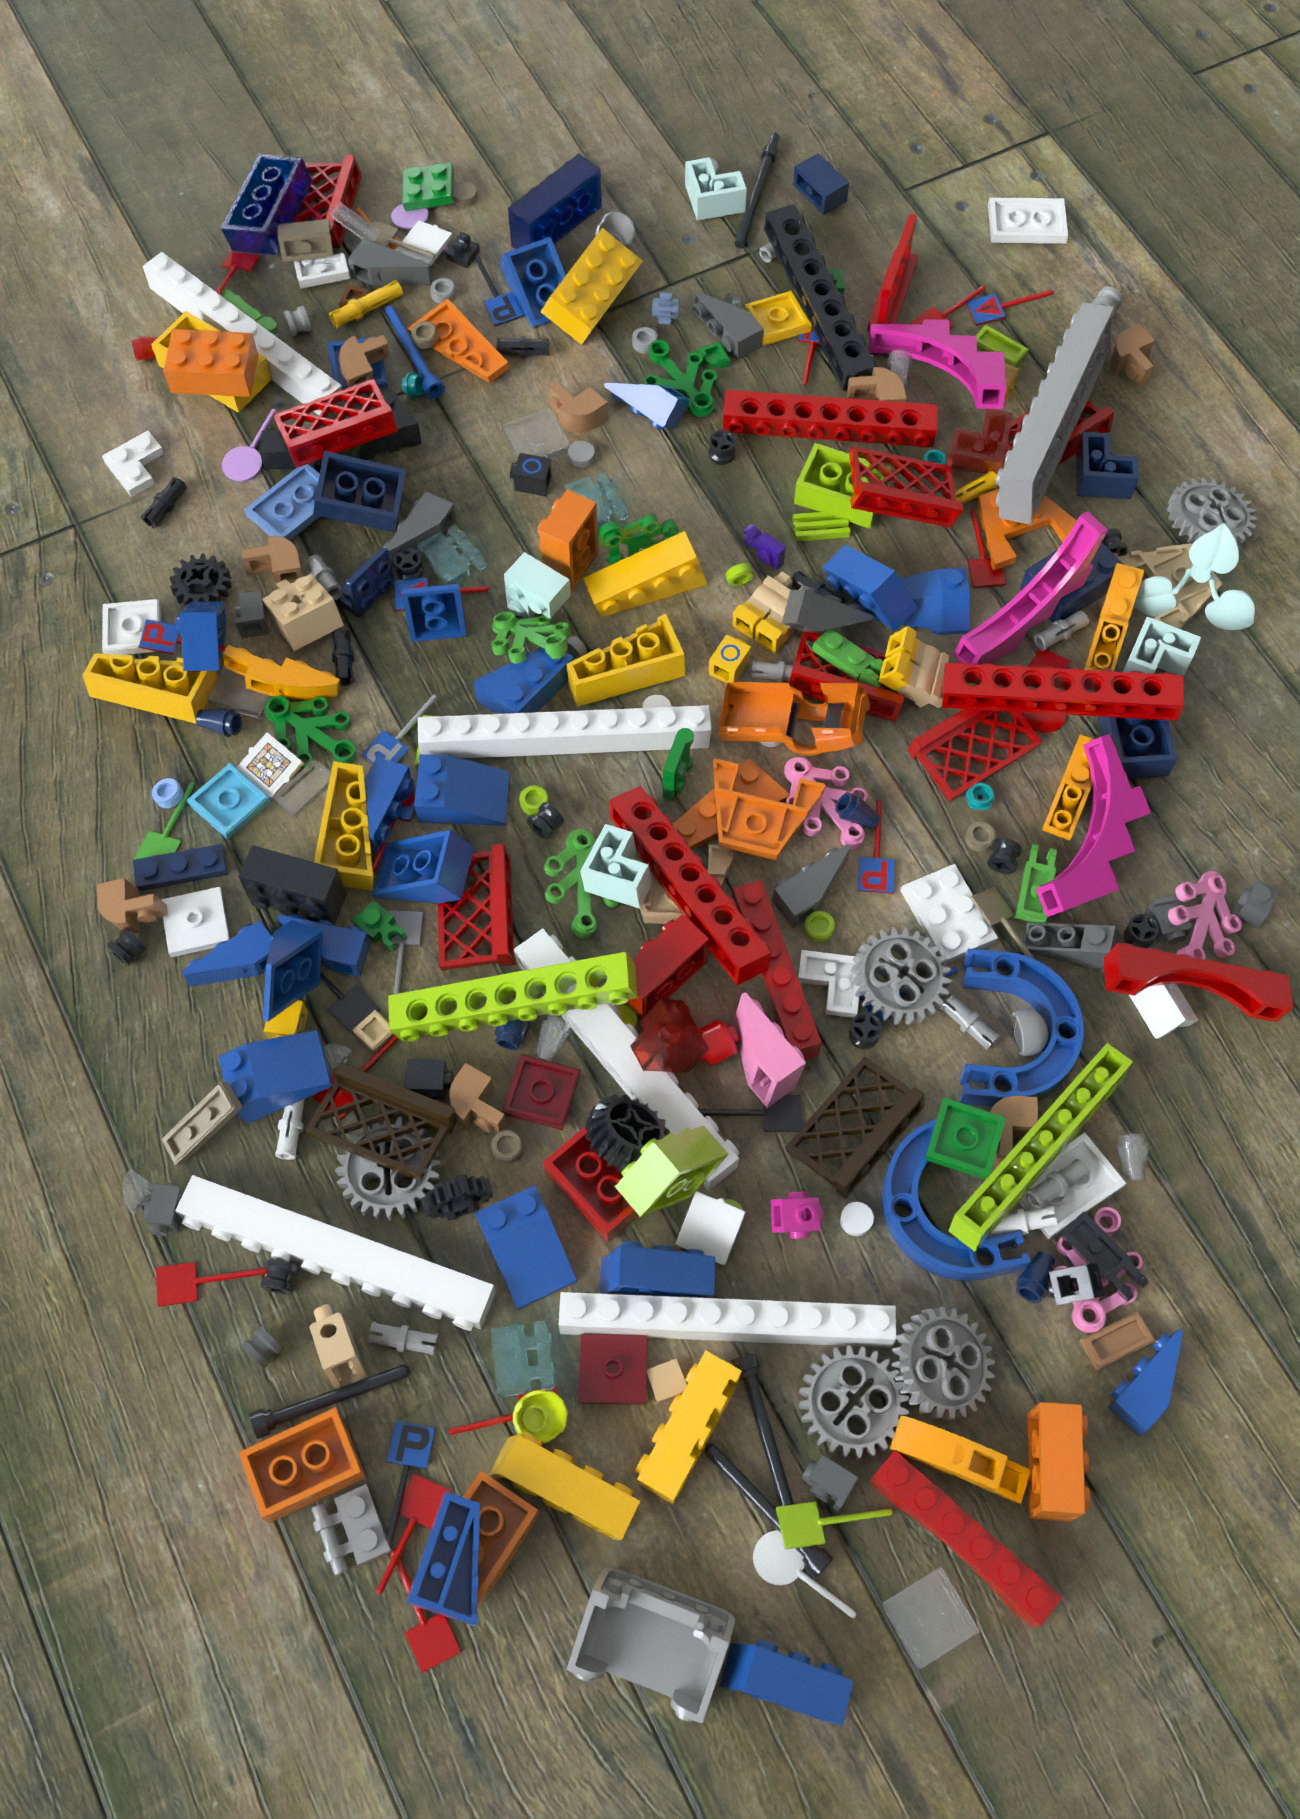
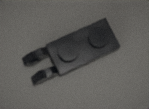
M1083 1211L1059 1234L1087 1264L1098 1263L1101 1279L1106 1284L1109 1282L1111 1287L1125 1301L1129 1302L1134 1295L1129 1287L1116 1276L1122 1269L1140 1287L1144 1288L1148 1284L1146 1277L1131 1262L1132 1259L1086 1212Z

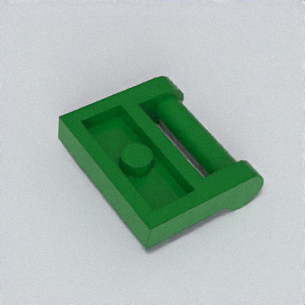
M689 728L678 730L663 769V799L674 801L677 791L682 792L686 782V775L684 773L692 768L693 758L690 755V748L694 742V733Z

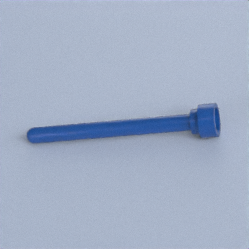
M392 305L387 306L386 314L423 378L422 389L429 399L439 398L445 392V385L440 377L431 373L395 307Z

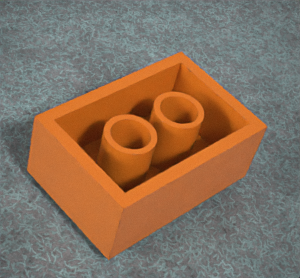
M172 329L163 369L170 392L250 397L259 356L253 333Z
M567 489L561 498L555 500L552 512L548 518H544L540 522L538 534L540 536L539 550L541 551V562L570 580V592L572 593L599 553L597 502Z
M1039 1402L1027 1413L1028 1469L1031 1470L1028 1479L1029 1519L1072 1522L1084 1515L1085 1509H1089L1090 1491L1088 1487H1084V1473H1087L1089 1469V1455L1087 1451H1083V1437L1087 1436L1088 1420L1086 1415H1082V1405Z
M336 1407L238 1452L261 1517L269 1523L367 1478L344 1418Z
M480 1470L463 1498L480 1503L477 1605L482 1607L540 1517L538 1509Z

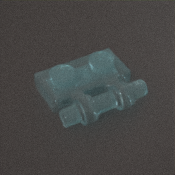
M600 473L597 476L598 482L594 484L588 476L564 485L565 491L568 489L597 502L598 528L611 521L610 513L617 514L620 520L626 519L629 515L624 499L618 496L615 491L617 487L614 481L609 479L606 473ZM600 495L607 496L608 500L603 502Z
M456 525L449 528L448 533L451 536L448 538L439 531L417 544L418 551L446 585L456 584L470 576V564L475 565L478 570H483L487 566L481 550L478 547H474L470 543V537L466 532L461 531ZM455 548H461L464 553L460 555Z
M546 1321L535 1322V1335L525 1337L524 1324L490 1328L498 1398L530 1393V1380L540 1379L542 1390L555 1388L553 1376L556 1375V1366L551 1361L550 1346L553 1345L552 1334L548 1333ZM537 1349L538 1364L528 1366L527 1350Z

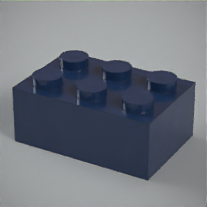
M324 451L313 515L395 532L406 469Z
M1103 543L1100 544L1091 561L1094 567L1084 585L1060 598L1051 617L1048 618L1052 623L1058 619H1066L1106 595L1116 563H1123ZM1057 550L1026 569L1020 587L1021 591L1044 568Z
M1116 691V692H1118V693H1120V694H1125V693L1122 692V691ZM1098 716L1101 735L1110 734L1128 779L1169 776L1177 760L1169 720Z

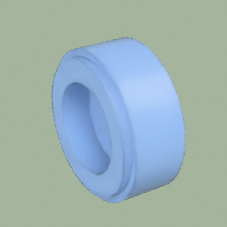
M172 778L160 780L152 789L153 799L162 808L176 806L180 803L184 794L180 784Z

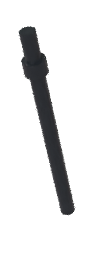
M776 132L771 133L768 144L764 146L761 154L762 162L734 243L739 249L745 245L771 163L775 161L778 152L777 144L780 135Z

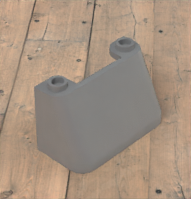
M606 1567L602 1569L592 1589L566 1670L573 1672L577 1678L586 1682L599 1679L604 1675V1672H608L672 1698L671 1707L678 1718L686 1722L696 1721L702 1724L731 1639L735 1618L728 1611L624 1570Z

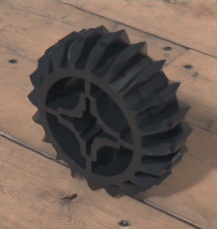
M616 1094L609 1098L604 1097L589 1113L590 1116L585 1126L587 1130L585 1138L591 1141L590 1149L598 1151L597 1158H604L608 1162V1166H616L619 1173L643 1155L640 1151L646 1143L654 1138L657 1141L661 1140L671 1132L668 1128L664 1127L666 1120L657 1117L658 1111H652L648 1108V1103L645 1105L640 1103L637 1097L631 1100L626 1094L621 1097Z

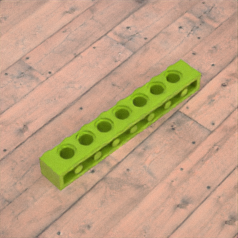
M621 952L388 995L389 1031L402 1041L413 1042L422 1036L441 1037L447 1035L450 1031H474L478 1026L484 1025L503 1026L507 1024V1021L517 1019L531 1021L536 1019L537 1016L545 1014L559 1016L566 1014L568 1010H592L597 1008V1005L607 1003L613 1005L625 1004L629 999L638 998L635 962L627 952ZM607 979L602 987L596 988L601 980ZM577 984L572 992L567 993L570 986ZM546 990L544 996L537 999L538 994L541 991ZM516 995L515 1000L512 1003L507 1004L508 1000L512 996ZM483 1001H486V1004L484 1005V1007H482L481 1009H478L479 1005H480ZM457 1006L456 1010L449 1015L450 1010ZM427 1012V1015L420 1020L422 1014Z
M1106 1043L954 1215L949 1232L975 1252L1026 1194V1191L1033 1186L1124 1081L1133 1061Z

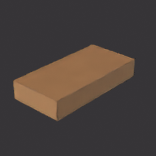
M1137 1311L1082 1338L1079 1342L1094 1369L1098 1371L1153 1344L1156 1340L1142 1315Z

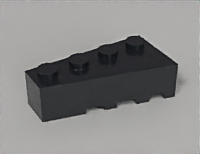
M392 388L381 394L393 412L398 431L336 454L367 460L374 458L375 453L389 450L392 453L399 451L400 446L411 443L412 446L420 445L422 441L419 424ZM358 404L352 407V409L361 411L364 405ZM323 459L309 464L320 473Z

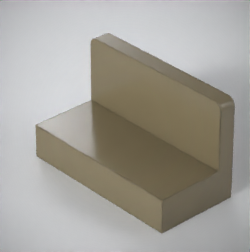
M328 219L278 225V239L283 262L333 257Z

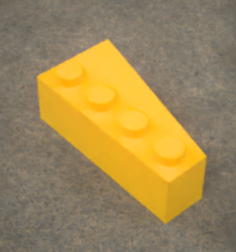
M685 531L583 578L601 618L708 585Z
M666 613L657 617V622L649 626L644 624L636 628V633L624 639L620 636L612 640V644L603 650L597 648L566 664L569 688L577 707L685 676V654Z
M94 653L83 673L90 697L196 723L198 711L204 710L219 681L216 671H184L183 658L177 657L176 661L160 660L159 656L133 659L132 655Z
M333 761L314 862L337 868L344 887L373 891V869L363 766Z
M705 1350L698 1364L694 1363L685 1380L688 1384L683 1394L678 1392L669 1408L672 1414L667 1424L661 1423L652 1439L656 1445L650 1456L644 1453L635 1470L636 1473L640 1474L637 1484L674 1504L740 1381L741 1370Z
M525 1432L523 1436L518 1434L508 1437L489 1476L499 1481L501 1477H505L513 1482L512 1485L516 1490L533 1497L538 1495L543 1498L542 1502L547 1506L564 1514L569 1512L573 1514L572 1518L613 1540L622 1541L640 1503L638 1499L632 1497L634 1491L619 1482H615L614 1486L602 1480L604 1474L587 1465H585L584 1469L572 1464L574 1459L572 1456L559 1449H555L553 1453L541 1447L543 1441L530 1433Z

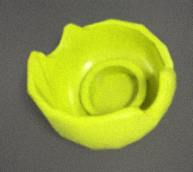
M535 1390L527 1393L514 1407L512 1421L517 1434L521 1436L527 1432L541 1439L543 1443H547L562 1433L566 1427L568 1411L565 1403L552 1391Z

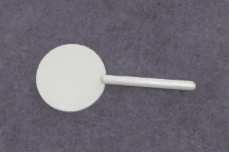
M778 1530L768 1532L759 1539L754 1548L753 1562L757 1573L763 1580L770 1584L781 1586L790 1584L799 1577L851 1618L856 1617L854 1610L803 1572L805 1563L802 1559L804 1557L795 1548L785 1550L782 1535Z

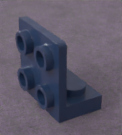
M382 547L340 585L342 595L334 601L359 617L364 611L369 610L374 605L375 600L383 592L390 590L394 582V575L388 549Z

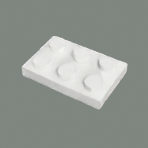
M989 198L988 212L991 243L1066 244L1068 230L1064 198Z
M955 864L901 887V893L926 937H930L934 945L940 947L936 955L938 957H947L942 965L964 957L968 948L983 949L997 942L998 937L970 899L973 894Z
M1086 1133L1070 1142L1030 1188L1033 1189L1045 1181L1048 1174L1053 1171L1059 1172L1076 1159L1081 1160L1088 1168L1089 1176L1070 1187L1069 1192L1063 1197L1057 1196L1042 1206V1208L1054 1206L1055 1215L1044 1216L1042 1219L1056 1217L1058 1224L1057 1227L1040 1229L1048 1240L1065 1229L1083 1211L1088 1213L1126 1185V1182ZM1026 1193L1019 1203L1025 1211L1035 1210L1028 1202Z

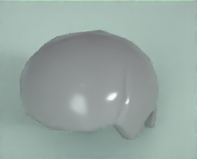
M620 212L606 213L598 224L595 235L597 236L603 228L629 248L635 236L634 222L626 214Z
M1031 1009L1013 1012L1012 1016L1017 1018L1014 1036L1017 1046L1021 1050L1019 1055L1032 1056L1040 1053L1048 1040L1049 1032L1046 1021L1039 1013Z

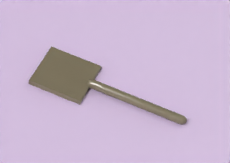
M375 220L363 237L385 247L394 244L427 257L435 258V254L395 240L394 238L399 229Z
M995 887L970 897L990 926L1001 922L1024 955L1035 959L1007 919L1015 915Z

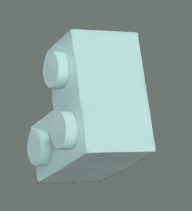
M710 157L686 161L685 186L697 221L745 212L747 189L740 171L716 175Z
M525 552L504 574L507 607L517 616L521 615L524 618H532L536 613H542L551 619L571 596L570 580Z
M1147 617L1123 672L1140 671L1154 674L1156 668H1160L1175 675H1183L1184 677L1201 637Z
M607 824L604 825L580 871L585 892L641 908L652 886L649 865L633 860L636 854L633 832Z

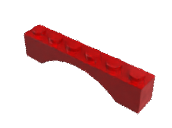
M760 880L733 888L732 898L737 905L738 911L744 918H748L751 921L755 933L761 940L764 939L771 949L769 970L762 973V977L772 1005L776 1024L780 1026L785 1039L791 1046H796L802 1052L804 1060L818 1057L822 1042L763 882Z
M1117 943L1103 958L1106 991L1136 996L1145 989L1157 985H1192L1225 998L1248 1017L1278 1022L1293 1009L1289 976L1270 970H1256L1247 968L1244 965H1230L1216 960L1193 958L1186 954L1178 955L1162 952L1159 949L1135 947L1128 943Z
M896 1450L893 1451L869 1481L892 1504L923 1525L953 1550L994 1590L1011 1610L1032 1628L1041 1626L1062 1599L1061 1595Z

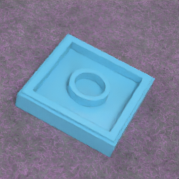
M229 763L188 798L187 802L189 806L229 840L269 805L271 800L267 794L241 771Z

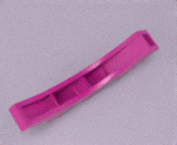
M923 320V325L871 324L869 353L904 356L932 364L955 376L968 388L974 398L976 409L1004 408L1006 390L1004 352H977L976 336L950 335L949 320Z
M1088 511L1080 515L1067 538L1044 568L995 615L962 636L953 656L959 662L982 665L993 663L1016 650L1028 629L1051 617L1060 598L1084 585L1094 567L1091 561L1108 529Z
M1110 734L1101 736L1083 745L1090 765L1093 786L1091 819L1083 844L1069 866L1052 881L1036 888L1046 917L1119 890L1109 861L1135 851L1125 823L1151 814L1141 786L1131 789L1127 774L1123 769Z

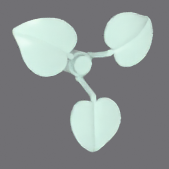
M1223 523L1213 531L1204 534L1194 541L1189 550L1192 566L1186 570L1184 577L1175 588L1172 589V582L1167 577L1154 576L1141 581L1133 606L1141 613L1151 617L1167 612L1176 606L1177 600L1174 594L1179 593L1189 577H1192L1199 583L1208 581L1210 584L1212 597L1215 601L1210 602L1206 606L1205 614L1211 624L1224 630H1241L1250 627L1254 623L1255 605L1252 598L1241 590H1228L1219 597L1216 590L1214 571L1220 574L1228 573L1235 568L1239 559L1238 544L1229 527Z

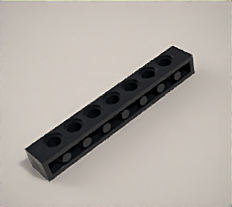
M795 204L766 212L764 231L805 314L812 324V329L842 390L845 391L848 388L849 378L872 376L873 367H876L875 358L869 354L865 338L862 334H859L855 318L851 313L849 314L844 296L838 292L834 276L828 272L824 256L818 252L814 236L806 228L803 214H799Z

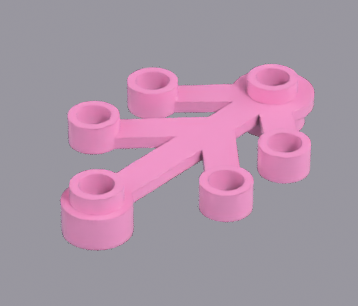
M795 757L790 759L784 769L785 776L791 783L790 795L786 800V804L794 801L800 778L811 781H830L836 786H844L849 779L848 769L843 766L835 767L833 770L815 768L805 758ZM795 768H800L804 771L798 772L795 770ZM836 774H842L845 778L839 779L836 777ZM825 787L824 794L804 821V833L811 837L819 834L822 826L819 819L822 807L842 831L840 835L841 844L843 846L848 844L851 850L858 849L865 838L864 829L859 824L840 819L839 814L835 811L836 804L833 801H838L844 793L849 792L860 795L866 802L868 797L866 790L860 787H856L851 791ZM815 824L817 828L811 829L807 825ZM852 831L857 833L858 835L852 836L849 834V832Z
M1215 871L1204 873L1198 883L1193 884L1186 881L1176 887V896L1182 902H1187L1197 895L1203 897L1202 903L1191 907L1178 905L1168 912L1169 920L1176 926L1184 924L1190 919L1197 918L1190 944L1177 951L1178 955L1186 954L1193 958L1205 960L1206 955L1202 947L1207 929L1214 943V952L1219 958H1226L1235 952L1234 943L1229 938H1224L1221 928L1226 934L1230 935L1239 931L1242 923L1237 915L1230 913L1224 898L1227 890L1226 882ZM1214 905H1215V907H1216V909H1217V911H1218V914H1219V916H1220V918H1221V922H1220L1221 928H1220V926H1219V923H1218V921H1217V918H1216L1215 913H1214V910H1213V909H1214Z
M1110 1207L1099 1209L1093 1217V1220L1109 1237L1121 1225L1119 1213ZM1100 1219H1107L1110 1223V1228L1102 1227ZM1062 1237L1058 1240L1056 1245L1058 1252L1063 1256H1068L1074 1267L1087 1264L1073 1249H1064ZM1136 1252L1126 1253L1130 1258L1135 1259L1137 1268L1140 1270L1143 1265L1142 1257ZM1060 1265L1057 1266L1053 1271L1066 1269L1068 1267ZM1122 1269L1116 1276L1118 1278L1126 1274L1125 1270ZM1102 1280L1103 1287H1105L1106 1285H1108L1109 1282L1106 1284V1283ZM1073 1282L1074 1288L1079 1290L1076 1284ZM1124 1283L1134 1295L1129 1302L1125 1301L1117 1292L1100 1302V1297L1072 1302L1074 1305L1072 1319L1075 1326L1086 1333H1094L1100 1330L1106 1322L1107 1313L1122 1304L1129 1305L1136 1300L1138 1296L1136 1287L1130 1283ZM1083 1312H1090L1094 1317L1093 1322H1087L1083 1318Z

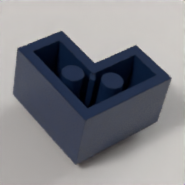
M1082 432L1076 451L1077 496L1131 499L1139 479L1138 457L1111 455L1110 433Z

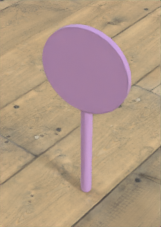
M403 204L397 206L391 214L393 224L405 230H411L418 220L426 223L429 217L427 208L405 211Z
M276 409L271 410L250 447H235L224 456L222 469L229 479L244 482L258 475L262 468V458L255 448L261 439L262 431H266L273 419V415L276 414Z

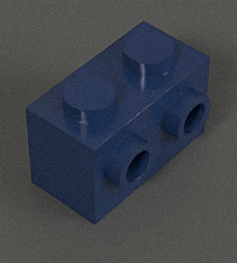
M819 153L795 166L793 186L823 215L847 202L849 182Z

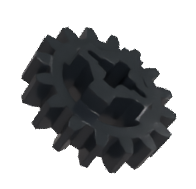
M205 553L201 554L200 559L190 555L189 562L181 560L182 567H174L173 572L175 576L169 577L173 596L176 597L179 604L184 602L185 607L190 602H221L220 597H228L227 589L232 588L231 575L224 561L217 562L214 555L208 560Z
M466 1174L447 1181H440L435 1185L434 1191L426 1192L425 1197H422L421 1200L426 1217L431 1216V1219L440 1216L441 1219L447 1217L448 1220H457L462 1216L479 1211L480 1204L488 1203L489 1199L493 1198V1191L489 1178L485 1179L484 1176L476 1179L475 1176L468 1178Z

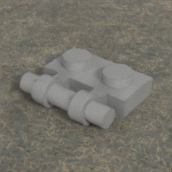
M367 1484L334 1498L338 1512L332 1515L328 1514L325 1503L312 1508L316 1520L313 1522L316 1534L320 1533L326 1549L323 1553L326 1563H331L335 1576L348 1571L344 1558L351 1554H354L357 1565L362 1566L391 1552V1547L387 1541V1536ZM343 1524L349 1542L339 1545L334 1527Z

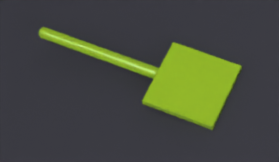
M816 1501L776 1507L785 1550L825 1544L822 1525L890 1516L893 1514V1510L888 1508L820 1518Z

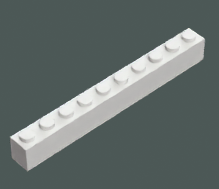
M163 252L143 266L150 289L182 313L187 311L220 331L253 333L258 353L267 357L272 381L301 403L305 404L342 390V385L221 295L217 294V292ZM340 401L335 405L344 407L346 403L345 401ZM315 410L313 412L319 415L322 410ZM330 412L326 418L331 419L337 414Z
M709 705L418 717V745L420 754L450 755L457 758L671 750L678 730L689 728L694 733V742L690 749L709 748L711 721Z
M541 929L513 949L515 962L522 970L576 961L572 956L568 958L563 953V946L557 937L553 934L549 936L544 929ZM577 984L570 986L567 993L572 992ZM610 1003L601 1004L592 1010L573 1009L561 1015L631 1100L637 1097L640 1103L644 1105L648 1103V1108L652 1111H658L657 1117L666 1120L664 1127L668 1128L671 1131L670 1133L676 1135L688 1127L694 1129L704 1125L729 1155L703 1183L708 1191L738 1168L739 1152L730 1140L724 1141L717 1133L719 1129L716 1123L709 1116L703 1117L697 1109L699 1106L693 1096L688 1092L684 1094L677 1086L679 1083L675 1075L669 1069L665 1071L657 1063L659 1059L656 1053L649 1046L644 1047L639 1042V1035L634 1027L629 1023L625 1025L618 1017L620 1013L615 1005Z
M192 1175L175 1210L183 1219L182 1224L197 1231H200L201 1227L212 1230L211 1234L221 1240L229 1242L231 1238L242 1241L241 1246L259 1253L260 1249L272 1252L271 1257L276 1260L288 1263L290 1260L302 1263L301 1268L313 1274L319 1275L320 1271L332 1274V1280L349 1286L350 1282L362 1286V1291L379 1297L381 1293L393 1297L392 1302L405 1308H410L411 1304L423 1308L422 1313L435 1319H441L442 1315L454 1319L453 1324L468 1331H471L472 1327L482 1329L496 1294L494 1285L194 1175Z
M561 1292L559 1330L560 1334L647 1335V1338L891 1348L896 1340V1306Z

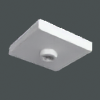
M152 599L103 604V654L126 655L157 652L141 649L139 644L146 619L161 622L160 600Z
M220 887L162 899L167 904L168 916H164L163 921L170 957L211 949L220 942L230 940L223 894Z

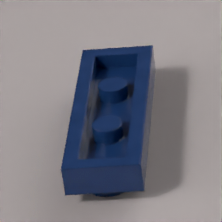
M222 844L133 860L135 884L139 891L228 875L225 850Z

